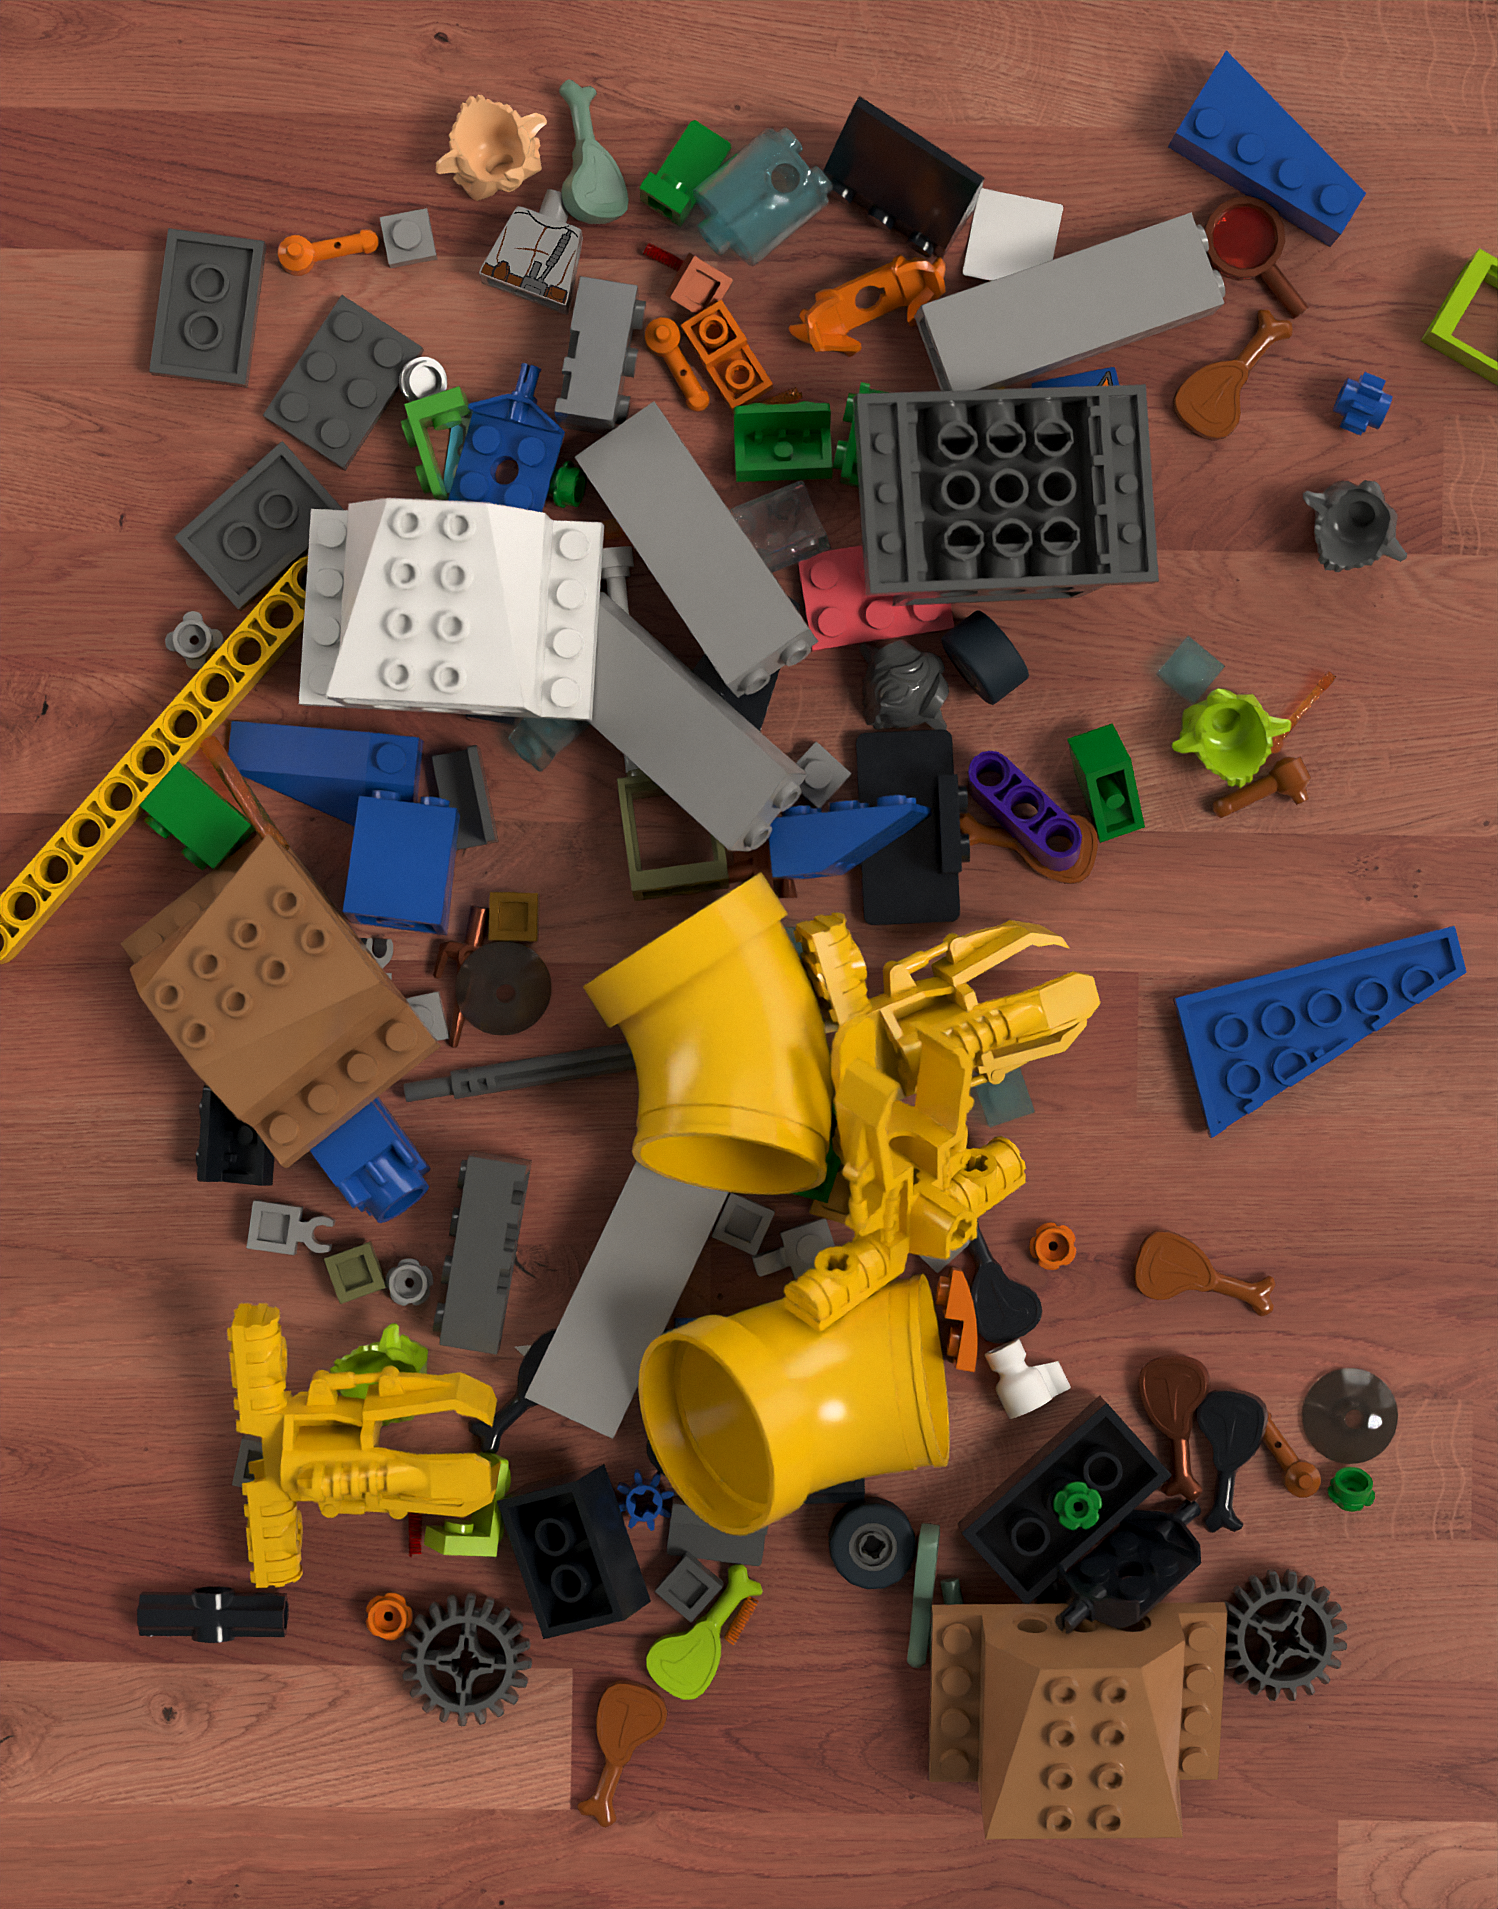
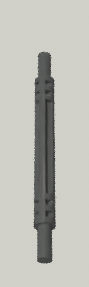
M628 1042L453 1070L450 1071L451 1076L404 1083L406 1102L454 1095L455 1099L636 1070V1066Z

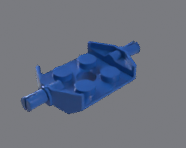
M521 363L515 391L513 390L511 394H504L469 404L468 409L473 413L448 501L490 503L543 512L565 431L537 405L538 400L533 396L539 374L542 370L541 368ZM506 460L516 461L519 468L516 479L509 484H499L495 476L498 465Z

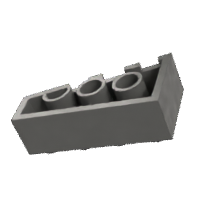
M476 1150L468 1156V1160H462L457 1188L463 1189L460 1208L454 1207L449 1236L456 1237L453 1256L446 1255L441 1278V1284L448 1285L446 1303L438 1302L433 1324V1331L441 1332L439 1345L496 1355L500 1350L532 1160Z

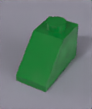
M1113 723L1068 738L1074 773L1092 824L1095 826L1099 842L1102 843L1145 828L1132 761Z

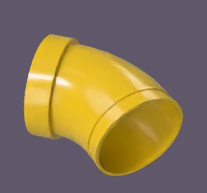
M762 872L584 985L583 989L608 1028L616 1024L619 1025L633 1055L639 1084V1104L636 1121L638 1132L634 1138L632 1148L634 1158L645 1168L685 1184L733 1193L774 1195L810 1190L824 1182L827 1169L825 1157L830 1146L833 1094L831 1061L825 1026L814 988L796 947L780 921L788 913Z
M924 1274L912 1275L911 1278L892 1279L883 1288L870 1295L865 1301L858 1304L854 1309L850 1310L842 1318L837 1319L820 1333L784 1307V1298L728 1317L718 1315L700 1317L654 1339L642 1357L638 1380L639 1402L643 1423L653 1452L665 1476L680 1498L698 1517L721 1532L737 1536L751 1534L793 1513L804 1503L808 1494L841 1483L876 1475L917 1470L918 1467L924 1466L946 1467L948 1464L950 1429L944 1359L934 1301L928 1280Z

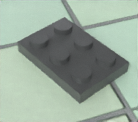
M168 228L149 369L152 375L248 388L267 247L265 241Z
M341 295L263 416L346 471L400 389L399 376L403 366L411 359L421 357L424 349L344 295Z
M282 441L174 538L237 609L242 611L308 552L311 509H344Z

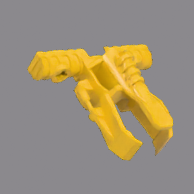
M831 912L832 915L824 916L821 914L815 916L811 921L805 920L795 924L796 929L793 931L796 943L801 942L803 948L800 956L814 992L818 997L817 1002L824 1017L825 1032L838 1031L840 1025L860 1012L876 1023V1069L900 1084L893 1102L913 1095L917 1091L922 1043L918 1040L917 1031L909 1024L910 1022L917 1020L924 1022L960 1045L974 1061L973 1070L980 1074L971 1077V1088L987 1082L999 1084L1004 1080L1006 1073L1021 1067L1029 1061L1065 1052L1087 1026V1019L1092 1016L1101 1004L1093 976L1076 971L1067 973L1024 992L982 1003L977 1002L975 991L966 983L974 977L1032 944L1037 947L1055 944L1069 948L1061 936L1039 924L1008 920L1001 925L976 930L963 936L950 933L945 936L943 943L925 952L921 950L899 961H888L883 967L884 993L870 999L866 995L868 990L865 984V979L867 978L865 962L858 946L852 940L849 929H846L845 923L847 920L843 913ZM943 953L946 954L945 957L931 964L934 977L913 981L910 974L925 967L929 960Z
M860 1012L839 1026L832 1042L831 1076L837 1093L834 1100L837 1126L832 1138L834 1153L840 1158L844 1166L842 1175L850 1181V1213L846 1218L845 1224L855 1231V1237L852 1239V1242H847L841 1247L834 1246L821 1250L815 1257L814 1269L807 1270L797 1278L796 1282L792 1281L784 1289L786 1294L784 1307L819 1333L828 1328L837 1319L842 1318L858 1304H861L870 1295L879 1291L892 1279L901 1275L904 1272L909 1253L946 1260L950 1257V1250H956L962 1247L968 1240L977 1238V1219L1026 1183V1174L1024 1173L1026 1169L1025 1161L1021 1158L1019 1149L1009 1139L996 1136L988 1142V1145H983L979 1149L966 1148L968 1136L966 1116L974 1104L973 1097L969 1096L974 1061L960 1045L920 1020L909 1023L916 1029L918 1040L922 1043L915 1107L899 1100L893 1102L900 1084L876 1069V1023L871 1018Z
M240 1303L238 1308L234 1309V1319L231 1328H227L228 1341L232 1342L231 1352H229L232 1388H237L238 1397H234V1409L238 1410L240 1419H236V1430L240 1433L260 1436L263 1449V1459L248 1462L249 1474H254V1481L242 1483V1493L248 1499V1504H244L245 1517H248L246 1527L249 1561L254 1563V1571H250L251 1583H255L256 1588H268L270 1585L284 1587L287 1583H295L303 1575L302 1565L300 1564L302 1560L303 1525L300 1510H297L296 1501H313L318 1503L321 1513L327 1518L336 1517L338 1514L362 1515L365 1512L389 1513L393 1519H402L408 1512L465 1517L493 1501L501 1461L491 1467L490 1461L475 1453L412 1454L379 1448L382 1422L388 1419L455 1410L459 1415L476 1417L492 1427L497 1398L491 1386L462 1372L432 1375L399 1372L394 1366H385L381 1372L355 1374V1372L350 1371L329 1373L326 1370H318L313 1374L309 1391L299 1392L292 1397L291 1391H284L287 1373V1344L285 1337L281 1333V1325L278 1323L280 1319L279 1309L276 1306L273 1308L264 1303H259L258 1305ZM379 1382V1384L369 1385L365 1399L338 1396L337 1390L354 1388L356 1384Z

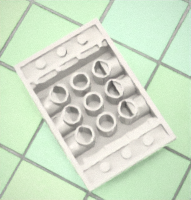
M386 498L349 503L348 510L311 509L299 704L303 706L592 721L604 525L599 522L552 520L547 514L542 512L477 502Z

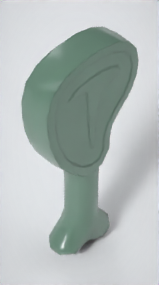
M568 79L560 86L559 93L570 108L576 144L572 152L573 169L562 185V200L570 215L579 221L588 224L610 223L619 219L628 209L627 188L615 160L595 140L589 107L591 100L597 95V91L591 86L581 88L573 80Z
M933 1523L921 1524L918 1541L907 1656L908 1664L914 1668H920L925 1665L927 1659L940 1538V1525Z

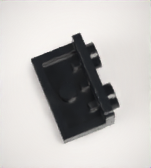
M204 1085L199 1105L201 1124L199 1147L196 1152L197 1180L199 1182H228L258 1186L273 1185L275 1157L252 1126L238 1119L209 1086Z

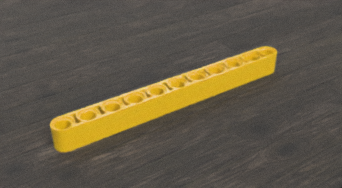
M308 556L300 558L289 568L1 894L0 933L4 939V946L0 952V964L7 963L18 955L145 811L139 805L177 761L186 764L303 632L306 591L302 587V578L307 572ZM282 604L290 605L294 613L290 625L282 629L273 628L270 622V615L273 609ZM251 640L258 641L261 646L259 660L251 665H242L238 657L241 645ZM215 677H225L229 683L227 696L221 701H210L206 692L208 683ZM183 713H193L197 720L195 732L189 737L180 738L175 731V721ZM158 748L164 754L165 763L162 770L150 775L143 767V758L148 751ZM126 784L132 790L133 799L128 808L118 811L112 805L111 795L115 788ZM93 820L100 828V838L95 845L86 847L80 841L79 832L83 824ZM62 857L67 862L68 875L62 882L56 884L48 876V865L54 858ZM29 893L35 899L36 911L33 916L24 920L16 912V901L21 895Z

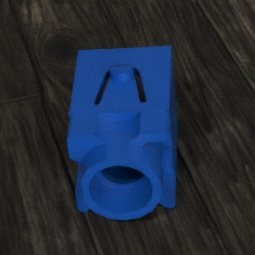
M379 1097L375 1098L310 1150L352 1208L358 1207L361 1212L366 1211L378 1223H384L399 1216L419 1201L429 1189V1185L422 1176L428 1173L431 1168Z

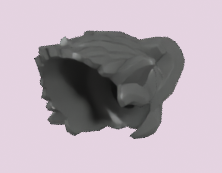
M1348 480L1337 481L1322 494L1310 491L1303 493V499L1306 504L1315 510L1314 533L1315 541L1318 544L1317 550L1320 555L1318 561L1320 564H1324L1325 570L1340 572L1343 569L1351 570L1352 568H1362L1365 565L1371 566L1375 560H1379L1383 555L1400 562L1407 559V553L1396 539L1398 515L1385 502L1384 493L1377 482L1364 480L1360 485H1357Z
M898 640L881 649L865 642L860 644L859 651L868 664L866 675L862 679V694L864 696L862 704L865 707L862 713L866 717L867 725H873L877 730L883 727L886 729L891 727L907 729L913 725L927 722L934 730L947 729L940 709L948 696L949 687L948 682L942 676L945 667L940 656L928 651H918L904 640Z

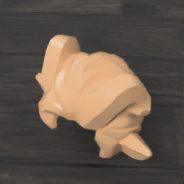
M477 95L476 98L469 96L466 103L462 102L460 106L461 112L457 114V121L453 124L452 131L448 135L451 140L449 141L450 152L446 153L436 162V173H456L453 177L454 181L458 185L461 184L467 194L476 201L493 196L498 190L510 193L517 189L524 180L542 170L538 151L540 139L534 136L547 124V119L544 115L538 113L521 117L508 104L494 103L490 99H485L483 95Z

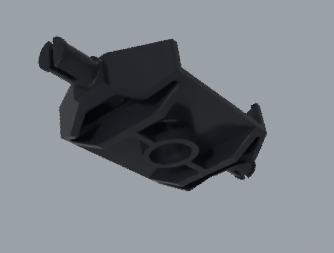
M1185 1499L1178 1508L1169 1513L1134 1509L1119 1522L1120 1526L1068 1573L1065 1572L1064 1565H1057L1058 1585L1068 1605L1061 1614L1055 1617L1057 1627L1062 1632L1065 1630L1066 1634H1070L1084 1619L1091 1622L1097 1620L1116 1629L1138 1623L1201 1564L1200 1543L1187 1528V1525L1201 1514V1508L1198 1503Z

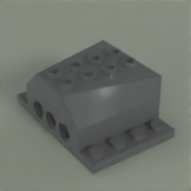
M1146 384L856 394L853 397L866 596L894 595L892 606L1080 598L1104 586L1153 584L1159 581Z

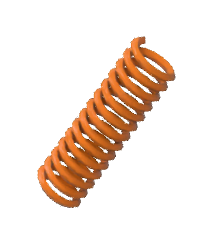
M746 1597V1600H744L743 1606L739 1609L736 1618H734L731 1627H729L728 1632L724 1636L725 1640L730 1644L735 1645L734 1642H737L736 1639H739L738 1636H741V1630H744L743 1627H746V1621H749L748 1618H751V1612H754L753 1609H756L755 1606L757 1604L755 1602L759 1603L758 1600L752 1597Z

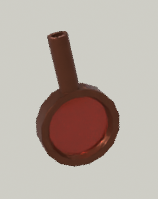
M1252 196L1233 197L1221 203L1209 216L1204 228L1209 243V251L1206 254L1211 267L1218 270L1220 275L1236 281L1253 280L1261 276L1291 317L1295 319L1309 307L1275 264L1281 257L1286 242L1285 227L1278 212L1266 201Z

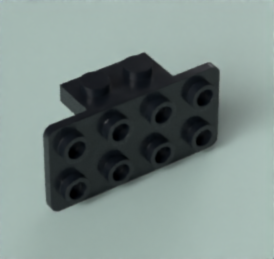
M941 729L860 734L856 740L858 802L869 803V807H877V798L906 795V798H916L918 805L930 807L932 813L924 821L861 862L864 920L869 925L953 922L957 920L960 916L958 873L962 872V863L970 862V841L968 833L960 834L959 814L968 813L967 786L958 785V774H954L951 733Z

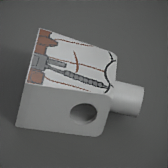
M547 189L539 213L521 206L516 207L484 261L479 275L482 283L568 315L583 236L581 229L566 223L569 212L564 206L561 192Z

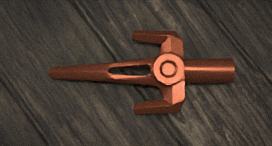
M471 905L464 943L453 940L440 943L433 976L439 979L443 974L448 957L457 962L455 999L449 1046L452 1048L458 1047L468 1006L481 967L491 965V989L497 990L500 984L504 956L496 949L483 947L489 916V909ZM470 971L471 975L465 999L462 1001L461 991L464 972Z

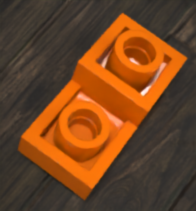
M722 299L681 324V328L733 414L735 406H747L774 389L772 381L752 352L747 338Z
M950 1266L948 1277H939L935 1304L943 1306L942 1314L945 1318L960 1320L959 1328L950 1327L946 1355L954 1356L952 1364L955 1369L975 1372L977 1322L974 1303L962 1270L959 1267Z

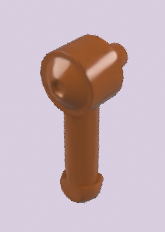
M1301 756L1298 758L1285 757L1277 761L1273 769L1268 772L1269 775L1214 801V813L1218 817L1223 818L1276 792L1281 795L1290 796L1296 805L1308 800L1306 788L1311 777Z
M1267 1411L1268 1422L1263 1442L1283 1469L1282 1483L1292 1495L1299 1498H1307L1314 1495L1321 1484V1476L1318 1469L1310 1462L1297 1457L1271 1420V1413Z

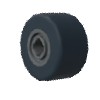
M980 610L974 611L941 638L943 648L958 672L969 686L990 705L996 704L1029 678L1027 666L1012 642L999 626Z
M865 1497V1502L846 1504L833 1518L828 1533L830 1557L837 1572L850 1584L864 1589H884L900 1581L909 1571L916 1554L915 1534L906 1514L893 1502L879 1497Z

